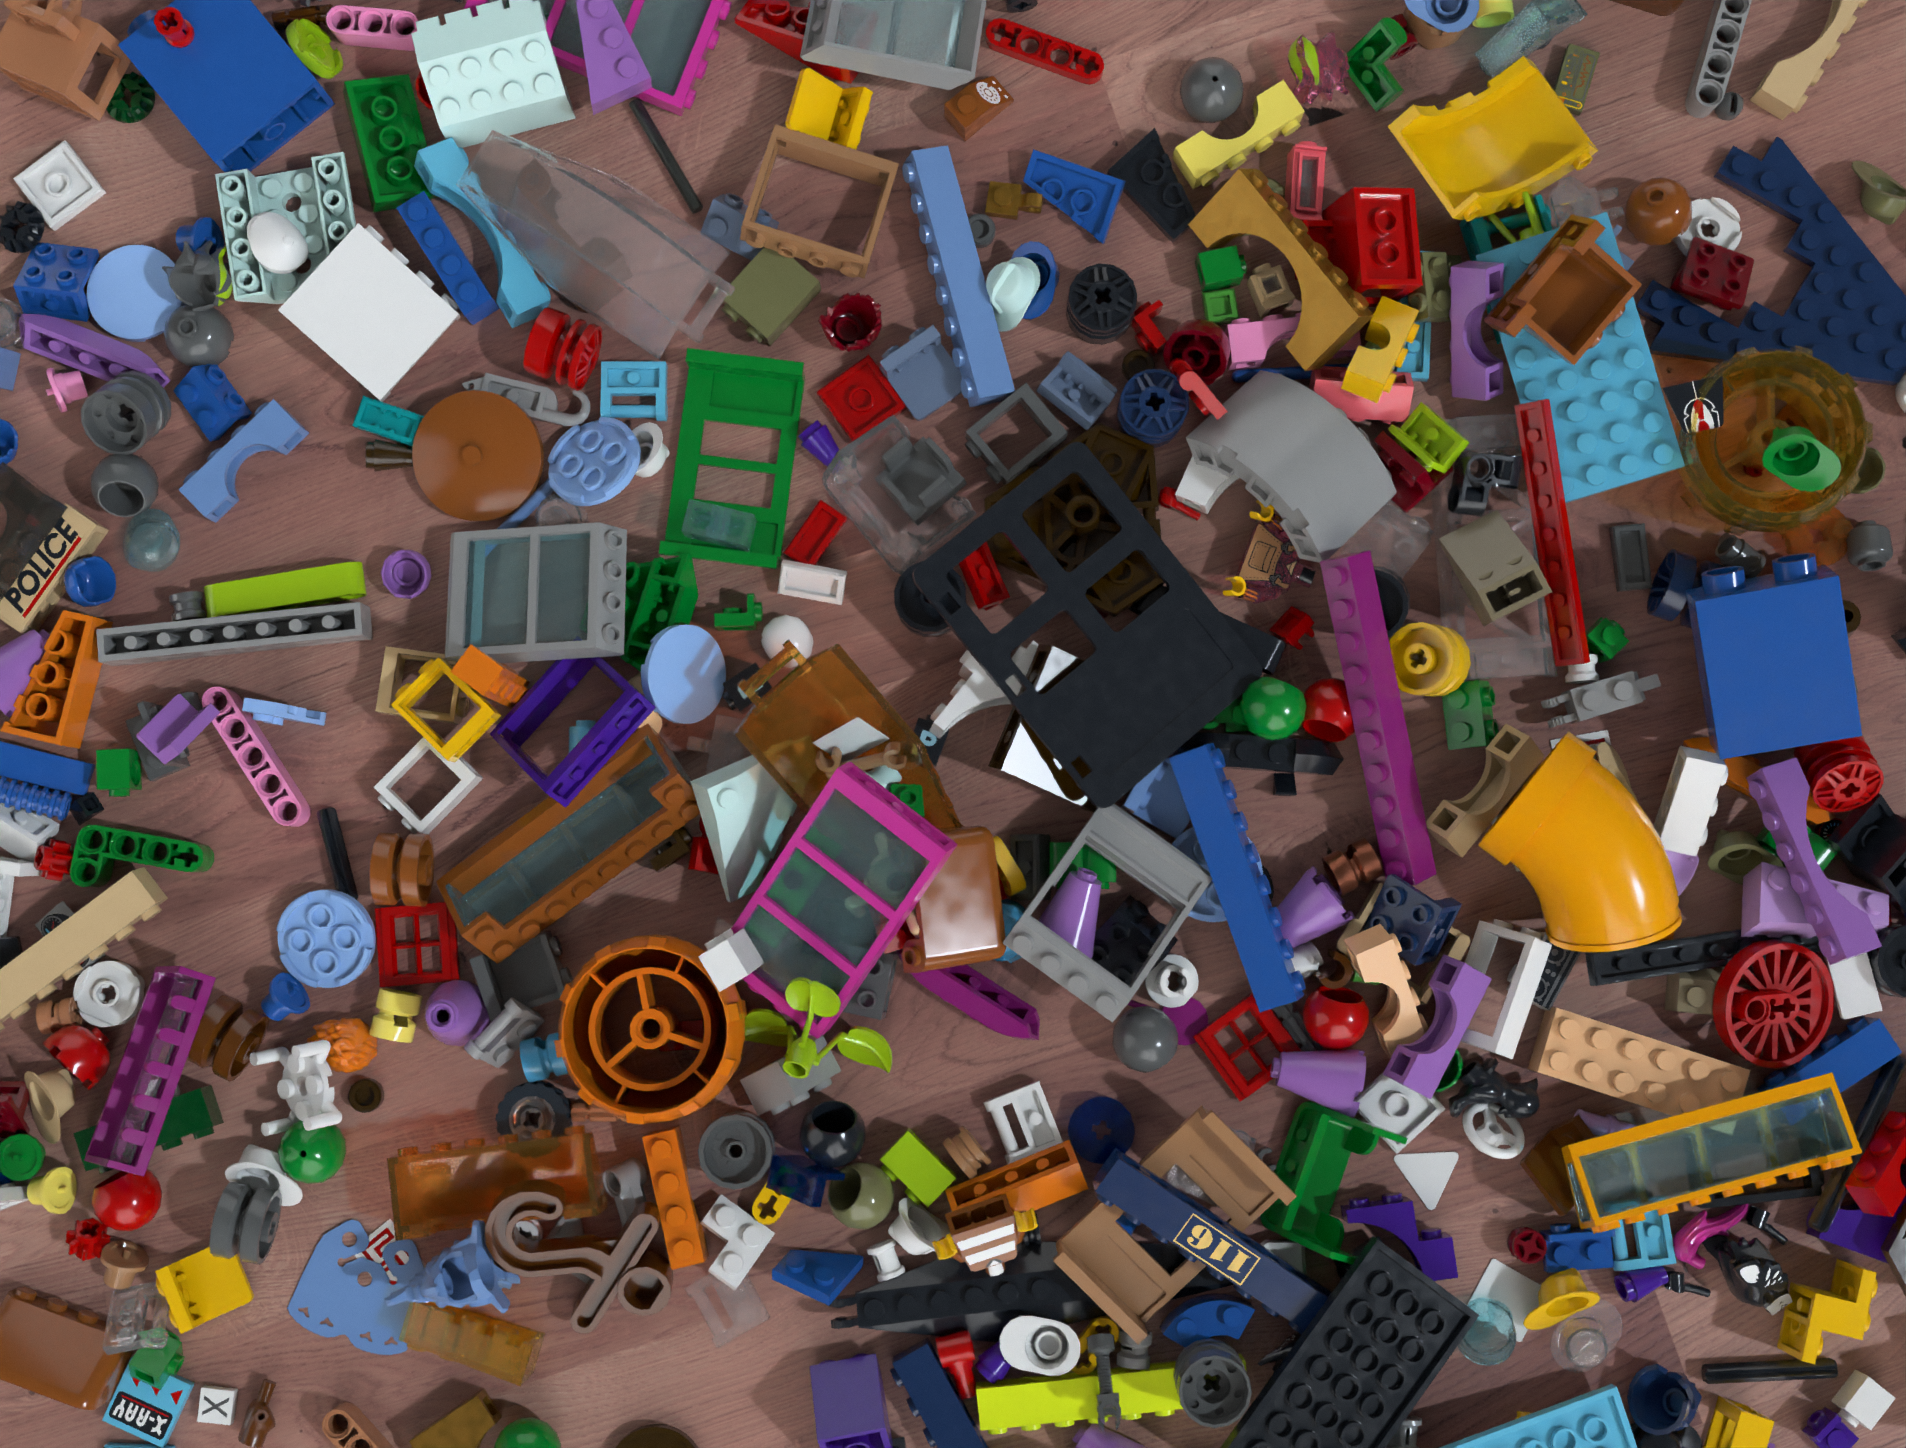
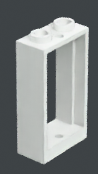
M1494 919L1493 924L1479 920L1465 960L1466 964L1486 974L1498 937L1522 943L1524 947L1493 1037L1466 1029L1461 1042L1513 1059L1552 945L1541 940V933L1522 927L1521 931L1517 932L1512 930L1514 925L1498 919Z

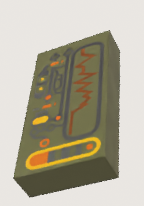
M1569 43L1566 47L1554 91L1570 113L1579 116L1582 113L1600 53Z

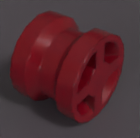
M1525 1226L1517 1227L1508 1235V1250L1520 1261L1533 1264L1539 1262L1545 1256L1547 1250L1546 1241L1540 1233L1532 1228Z

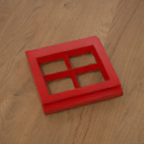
M445 902L428 903L426 906L375 908L380 987L460 980L457 926ZM437 914L439 939L421 941L419 916ZM412 917L414 941L396 943L394 918ZM439 946L440 971L423 972L421 947ZM414 948L416 973L398 974L396 949Z
M1253 992L1192 1036L1240 1102L1273 1079L1270 1077L1272 1064L1267 1067L1253 1046L1268 1036L1280 1054L1281 1052L1301 1051L1271 1009L1259 1012ZM1248 1010L1263 1029L1262 1032L1249 1041L1235 1023V1020ZM1228 1025L1243 1044V1046L1230 1055L1227 1054L1214 1036ZM1247 1050L1262 1070L1249 1081L1245 1079L1233 1062Z

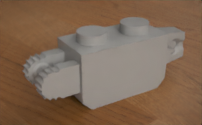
M1630 671L1562 692L1560 696L1541 701L1543 709L1556 707L1563 702L1565 704L1568 715H1560L1547 721L1549 728L1568 722H1571V724L1642 703L1643 700H1646L1644 691L1660 687L1661 683L1658 674L1639 679L1637 671Z

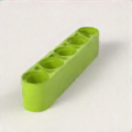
M344 562L216 583L203 587L207 618L297 609L367 596L362 562Z

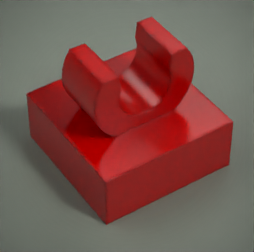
M1291 606L1269 630L1276 638L1301 650L1303 646L1298 640L1304 634L1311 638L1314 637V631L1310 627L1315 622L1308 614Z

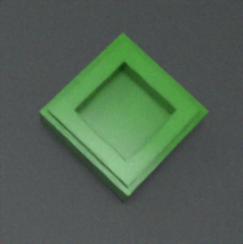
M1234 288L1202 293L1201 298L1205 320L1212 321L1217 325H1224L1239 319Z

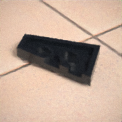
M1154 128L1108 169L1107 175L1126 181L1123 192L1174 243L1190 228L1188 224L1194 219L1196 214L1182 184L1179 183L1173 171L1172 163L1168 154H1165L1159 141L1160 137Z

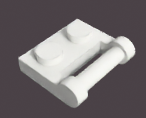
M1039 1080L983 1102L986 1111L991 1112L1007 1153L1004 1155L1007 1164L1063 1142ZM1010 1103L1014 1107L1029 1145L1019 1149L1003 1106Z

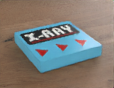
M128 1362L102 1421L163 1448L170 1439L195 1383L177 1374H171L160 1390L131 1377Z

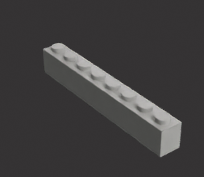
M361 602L96 629L98 662L110 666L373 639L370 607Z

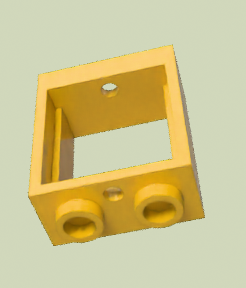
M438 657L435 661L430 659L418 671L420 676L412 684L406 683L396 692V700L391 706L447 761L455 763L502 715L476 690L452 674L450 671L453 667L446 660ZM444 674L480 708L447 743L411 708Z
M1718 1396L1703 1448H1767L1775 1421L1751 1406Z

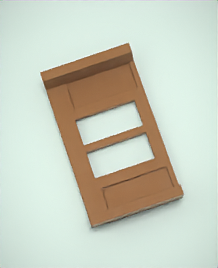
M1203 1105L1139 1162V1164L1160 1178L1177 1164L1230 1217L1226 1222L1241 1232L1252 1224L1278 1198L1287 1206L1297 1197L1212 1110L1208 1111ZM1099 1200L1084 1217L1056 1242L1058 1254L1053 1258V1261L1139 1345L1148 1336L1145 1323L1206 1265L1199 1260L1191 1262L1186 1259L1169 1274L1116 1221L1124 1211L1114 1204L1112 1207H1109Z

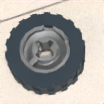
M535 1081L520 1084L507 1092L504 1100L498 1105L499 1110L495 1121H497V1133H500L501 1141L507 1144L511 1151L519 1152L522 1156H540L556 1149L566 1140L569 1135L568 1131L572 1128L571 1102L569 1098L565 1097L564 1092L560 1088L557 1089L554 1087V1084L549 1082ZM539 1112L541 1116L539 1117L538 1124L534 1125L530 1122L529 1115Z

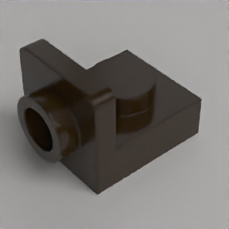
M685 826L675 830L672 834L677 843L672 845L668 841L653 851L656 857L649 861L656 872L665 870L691 853V846L689 844L692 843L693 838Z

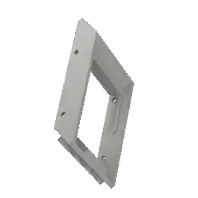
M1113 804L1103 809L1097 808L1002 943L1113 1023L1141 986L1211 882L1212 877L1209 871L1117 805ZM1084 844L1091 847L1177 909L1148 952V958L1129 986L1031 916L1051 886L1055 887Z

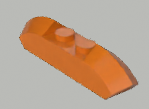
M1698 737L1683 741V746L1716 753L1710 744L1709 737ZM1750 755L1723 759L1728 767V778L1725 785L1754 799L1750 794L1749 783L1746 778L1763 768L1759 766L1761 762ZM1809 791L1806 825H1816L1835 818L1834 812L1818 807Z

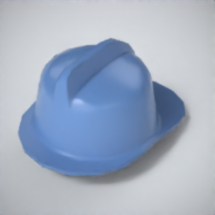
M1404 0L1407 8L1415 16L1447 33L1459 32L1467 28L1475 20L1479 11V0Z

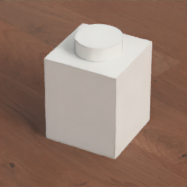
M1855 1369L1831 1402L1841 1409L1838 1415L1850 1425L1856 1428L1860 1424L1872 1430L1896 1398L1869 1376Z

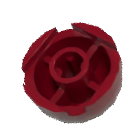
M1205 319L1187 320L1179 325L1168 338L1164 347L1163 357L1168 370L1172 360L1176 358L1184 359L1205 385H1210L1225 372L1229 363L1231 347L1225 332L1214 322Z

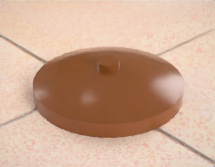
M471 390L450 395L428 411L419 424L414 437L412 461L415 476L422 491L439 509L463 520L491 521L513 513L533 494L542 475L544 451L539 431L523 408L502 395L488 391Z

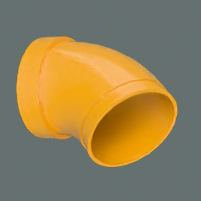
M1568 731L1515 795L1479 842L1478 846L1504 866L1511 862L1525 875L1538 896L1543 918L1546 922L1547 939L1553 945L1578 952H1610L1635 948L1658 941L1673 933L1682 922L1674 874L1663 843L1649 817L1634 796L1608 769L1593 758L1596 751Z

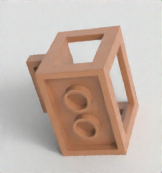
M6 0L4 6L11 13L0 32V72L22 89L100 122L131 62L118 46L121 42L100 24L80 16L82 0H71L70 5L65 10L62 8L63 0ZM95 52L113 58L114 61L94 100H92L77 87Z

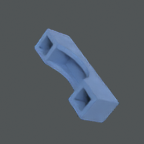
M274 399L271 402L262 404L255 411V417L248 424L239 426L232 433L231 440L226 445L211 452L207 458L208 462L199 470L188 474L183 481L184 485L178 489L205 518L216 523L239 501L235 488V478L239 467L249 456L261 451H275L287 455L309 434Z

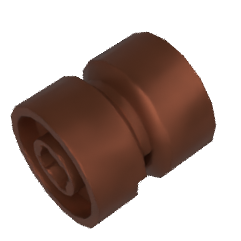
M1364 837L1347 845L1346 852L1337 850L1321 858L1326 874L1340 896L1357 889L1360 881L1369 883L1383 876L1380 861L1372 846Z

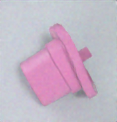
M47 368L46 373L52 388L46 389V393L48 396L55 394L56 403L61 413L67 412L66 404L88 397L80 370L62 374L61 372L55 373L53 368Z

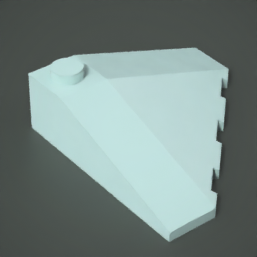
M807 732L690 781L726 899L730 903L755 892L764 879L762 876L770 859L774 858L783 838L782 833L789 817L793 816L803 795L801 791L809 774L812 775L815 769L816 758L809 733Z

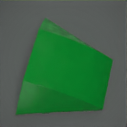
M690 553L679 554V557L668 559L658 557L654 558L653 561L644 563H626L624 654L619 657L639 670L640 673L641 664H645L647 653L652 645L651 640L657 633L672 625L690 624L699 596L692 555ZM588 604L580 625V629L584 631L586 634L588 626Z

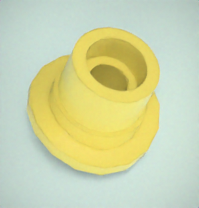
M56 1167L48 1171L45 1176L34 1177L27 1187L29 1201L34 1205H43L48 1212L53 1214L66 1213L71 1209L75 1201L77 1191L75 1174L68 1167Z

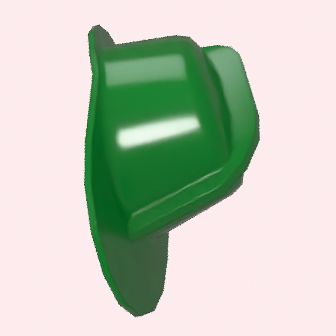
M1790 426L1783 429L1780 427L1774 428L1773 437L1762 456L1763 465L1769 472L1800 491L1812 492L1830 486L1839 477L1841 470L1839 457L1830 448L1817 440L1810 430L1801 426Z

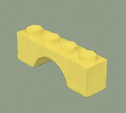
M1284 79L1256 96L1252 107L1254 125L1244 135L1226 140L1212 137L1202 130L1175 147L1172 159L1192 189L1201 184L1203 187L1209 186L1220 177V172L1228 167L1230 170L1238 168L1247 160V155L1255 150L1257 153L1265 151L1274 143L1273 139L1281 134L1286 137L1301 126L1300 121L1305 111Z

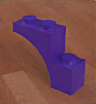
M1402 1193L1383 1194L1382 1200L1370 1202L1369 1197L1349 1199L1348 1205L1340 1206L1342 1219L1348 1224H1371L1384 1228L1396 1235L1410 1252L1416 1268L1433 1281L1458 1278L1452 1236L1446 1232H1441V1228L1421 1230V1235L1418 1236L1413 1201L1408 1197H1402Z

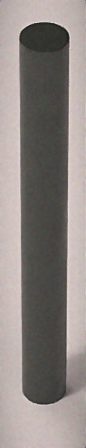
M639 98L634 99L629 103V106L693 214L701 211L703 205Z

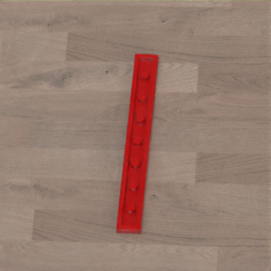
M1543 399L1515 405L1539 567L1552 590L1551 593L1544 596L1555 667L1589 663V650L1550 400Z

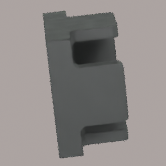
M924 436L913 446L907 437L902 438L882 456L886 469L875 478L877 484L917 526L967 484L965 479L953 467L948 455L930 437L926 439Z

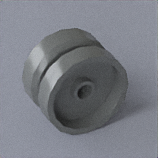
M742 1110L725 1113L713 1121L701 1136L698 1148L700 1166L706 1176L720 1187L733 1190L749 1187L763 1177L774 1160L776 1150L774 1133L767 1122L755 1113ZM737 1144L741 1146L742 1153L739 1156H735L732 1153L734 1151V1148H731L732 1145Z
M233 1181L228 1183L223 1190L214 1214L210 1233V1253L216 1257L231 1259L239 1251L243 1262L262 1264L270 1252L278 1228L282 1204L280 1191L261 1187L253 1194L249 1184Z

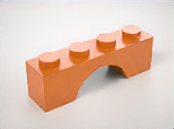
M472 644L469 645L450 671L481 695L509 708L517 704L529 691L526 687L530 681L505 663H499Z
M680 1125L649 1132L642 1139L657 1207L660 1212L671 1270L703 1263L709 1257L703 1227L700 1224L701 1222L697 1216L691 1195L687 1172V1155Z

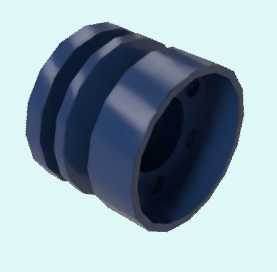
M1147 369L1135 374L1126 383L1117 406V423L1121 432L1154 446V448L1168 444L1178 435L1188 413V393L1181 388L1178 378L1174 374L1162 369ZM1149 400H1154L1157 405L1161 404L1158 411H1153V407L1148 406Z

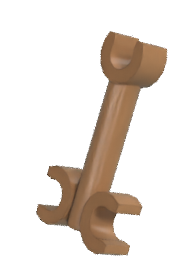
M890 742L882 753L842 763V752L838 747L833 748L832 759L825 758L822 751H818L815 762L817 767L825 771L827 778L830 779L838 767L848 762H852L862 771L884 765L888 768L899 770L905 767L907 757L906 755L900 757L893 756L899 753L900 743Z

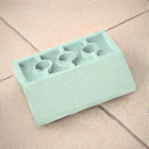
M344 152L311 157L312 167L258 177H255L248 169L215 174L233 293L236 301L268 304L285 303L356 226ZM290 198H301V206L298 210L293 212L286 210V204ZM263 212L277 213L287 218L297 227L308 245L307 259L311 260V267L306 273L300 274L296 270L288 274L273 273L258 262L251 250L247 237L248 223L255 215Z

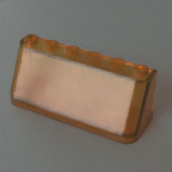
M585 1125L565 1127V1133L552 1135L551 1129L533 1131L531 1132V1138L518 1139V1133L497 1136L498 1142L485 1143V1138L464 1140V1146L452 1148L451 1142L431 1144V1150L418 1152V1146L397 1149L398 1155L387 1158L395 1240L429 1237L439 1231L470 1228L474 1220L484 1221L486 1226L494 1200L505 1188L522 1180L543 1179L563 1187L566 1192V1200L560 1216H564V1220L601 1214L608 1206L593 1132L585 1131ZM530 1216V1217H525V1218H523V1219H520L519 1221L542 1219V1218H539V1217H536V1216Z

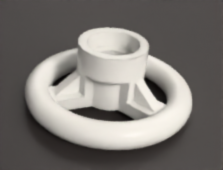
M1473 1103L1468 1106L1462 1118L1463 1128L1469 1140L1479 1151L1499 1159H1510L1521 1153L1525 1144V1136L1516 1118H1505L1504 1113L1498 1114L1501 1106L1494 1103ZM1483 1112L1484 1123L1475 1130L1473 1117L1476 1113ZM1495 1115L1509 1125L1514 1136L1503 1129L1497 1122ZM1499 1145H1509V1146H1511L1510 1148H1507V1149H1500V1148H1498Z

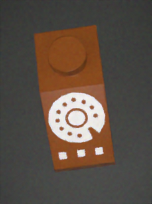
M991 76L968 84L944 104V116L961 138L967 141L1013 103L1014 99L998 80Z

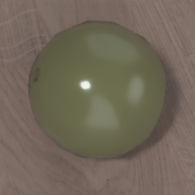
M854 1162L841 1168L834 1175L828 1189V1202L833 1216L846 1227L866 1230L878 1225L888 1216L894 1202V1190L889 1176L875 1164Z

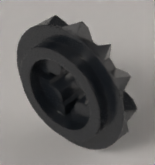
M17 201L15 206L7 205L5 215H0V243L5 246V249L14 253L28 252L40 242L43 236L44 218L42 213L30 203ZM20 222L27 224L18 228L17 232L13 230L14 226L19 225Z

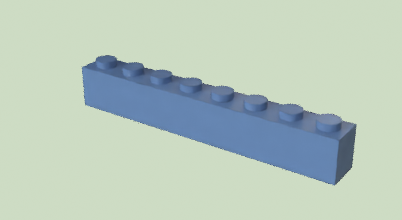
M947 145L911 151L903 163L902 174L904 181L909 183L912 193L910 199L911 208L918 216L920 223L919 237L922 244L926 245L928 252V270L931 275H934L937 285L935 290L936 300L943 307L945 315L944 329L947 336L951 337L953 344V362L956 367H959L962 376L961 392L964 398L968 399L969 407L1002 402L1015 392L992 304L990 303V297L986 289L985 278L949 147Z

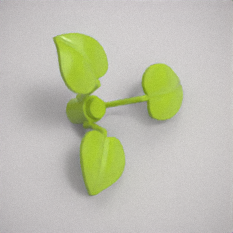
M798 977L788 984L785 991V997L790 1007L798 1011L808 1012L801 1037L798 1038L794 1027L787 1025L786 1019L777 1012L757 1008L749 1011L747 1017H745L746 1041L787 1046L783 1069L794 1078H806L812 1065L818 1066L821 1059L836 1044L840 1052L853 1061L879 1067L887 1073L891 1070L892 1051L888 1042L881 1034L866 1027L853 1026L848 1034L839 1032L817 1054L816 1043L808 1038L814 1014L822 1017H832L839 1012L841 1006L839 996L831 988L817 981Z

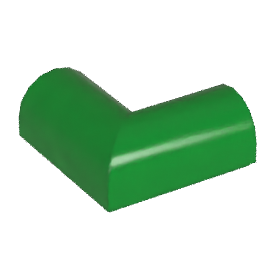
M1389 17L1382 18L1338 61L1376 112L1389 106L1404 92V89L1384 64L1407 42V35L1403 27Z

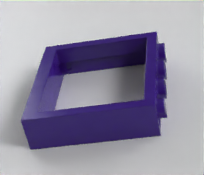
M577 637L574 641H581L582 639ZM603 657L556 660L493 729L490 735L546 794L566 808L656 707ZM596 665L624 693L548 776L521 748V745L587 672Z

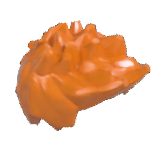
M360 1018L326 1020L322 1024L314 1025L313 1029L317 1033L307 1038V1043L319 1040L330 1042L331 1048L326 1061L330 1069L335 1072L350 1073L362 1070L377 1056L378 1039L369 1035L370 1026Z

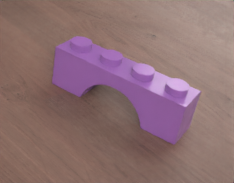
M1466 261L1451 266L1449 286L1451 288V307L1449 311L1451 340L1449 349L1452 367L1450 384L1452 385V397L1487 401L1503 394V361L1495 357L1486 347L1481 335V319L1486 307L1495 299L1504 296V263Z
M1443 954L1429 982L1436 1001L1433 1022L1427 1032L1418 1040L1409 1044L1397 1045L1383 1075L1431 1099L1492 979L1470 965Z

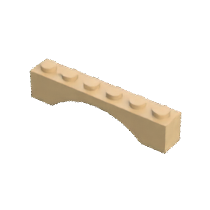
M1832 0L1828 20L1815 43L1794 57L1777 62L1766 73L1750 101L1781 120L1792 111L1797 113L1808 98L1804 94L1808 86L1813 87L1824 72V69L1821 68L1822 63L1825 59L1829 61L1840 47L1841 43L1837 41L1840 34H1846L1857 19L1853 15L1857 7L1862 8L1868 0Z

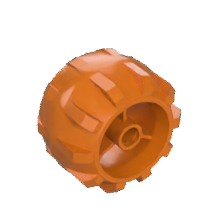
M658 934L633 936L614 942L594 953L595 955L582 966L571 983L565 985L559 998L562 1001L558 1020V1039L554 1040L557 1058L562 1057L570 1077L579 1088L577 1094L588 1105L595 1104L612 1115L627 1119V1123L644 1125L646 1123L672 1121L690 1115L707 1105L723 1090L734 1072L737 1071L744 1056L742 1049L745 1041V1017H747L748 1010L746 1000H741L735 984L721 992L718 991L698 958L699 955L706 952L705 950L691 942L673 936ZM651 974L674 979L692 993L702 1011L704 1039L678 1030L679 1019L677 1014L671 1008L656 1005ZM637 978L643 1010L638 1012L630 1023L632 1041L613 1056L605 1034L607 1010L616 993L626 983ZM648 1019H654L660 1025V1033L656 1038L651 1037L646 1030ZM671 1040L700 1049L696 1059L686 1071L669 1079L654 1080L643 1078L629 1072L620 1064L638 1047L656 1049L669 1043Z

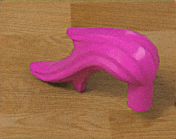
M1748 1204L1736 1205L1729 1211L1712 1218H1706V1210L1701 1211L1684 1225L1672 1239L1677 1259L1690 1264L1696 1269H1702L1705 1266L1706 1260L1696 1253L1700 1244L1707 1238L1715 1235L1729 1236L1728 1230L1744 1217Z

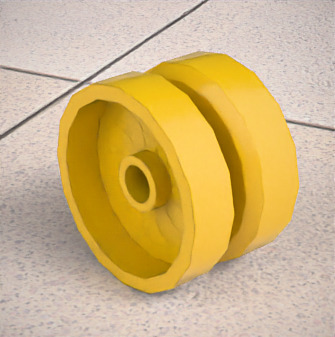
M1425 622L1411 623L1399 629L1389 640L1398 688L1403 692L1428 697L1445 696L1458 689L1467 678L1471 664L1470 651L1464 638L1452 628Z

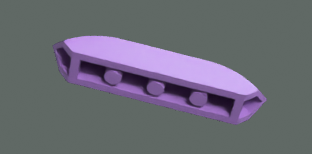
M21 314L18 320L21 342L27 350L105 381H110L120 372L133 370L146 373L157 380L163 388L170 382L167 374L148 355L130 345L52 316Z

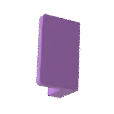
M177 694L136 734V737L165 765L178 756L220 712L211 703L198 712L181 694Z

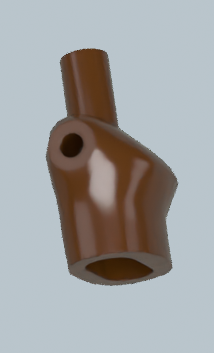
M263 1379L257 1398L249 1404L238 1435V1440L242 1444L262 1448L268 1432L275 1427V1418L269 1407V1402L276 1382Z

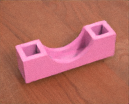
M1301 312L1292 318H1283V315L1276 314L1264 317L1263 321L1251 322L1250 318H1240L1231 321V324L1227 325L1224 331L1231 347L1228 371L1261 367L1267 350L1272 345L1293 337L1298 327ZM1360 331L1331 359L1353 357L1358 345L1361 346Z

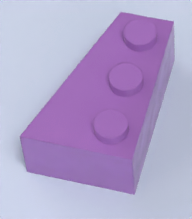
M577 0L576 5L593 115L652 88L651 76L613 1Z

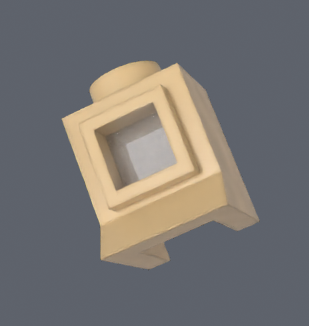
M1266 263L1252 270L1253 275L1249 277L1246 284L1261 319L1266 317L1273 308L1283 305L1284 309H1288L1292 306L1296 297L1291 292L1280 265L1271 267L1270 263Z

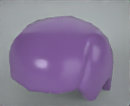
M402 549L392 552L384 560L381 569L383 585L395 597L412 599L419 596L428 588L432 577L429 562L423 555L414 550Z

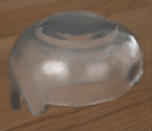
M556 493L544 498L540 502L535 514L537 526L585 523L588 519L585 506L569 504ZM569 540L554 541V542L564 543V542H568Z

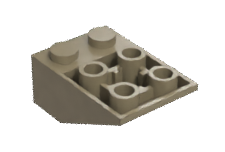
M1498 510L1438 539L1483 627L1552 592L1537 562Z

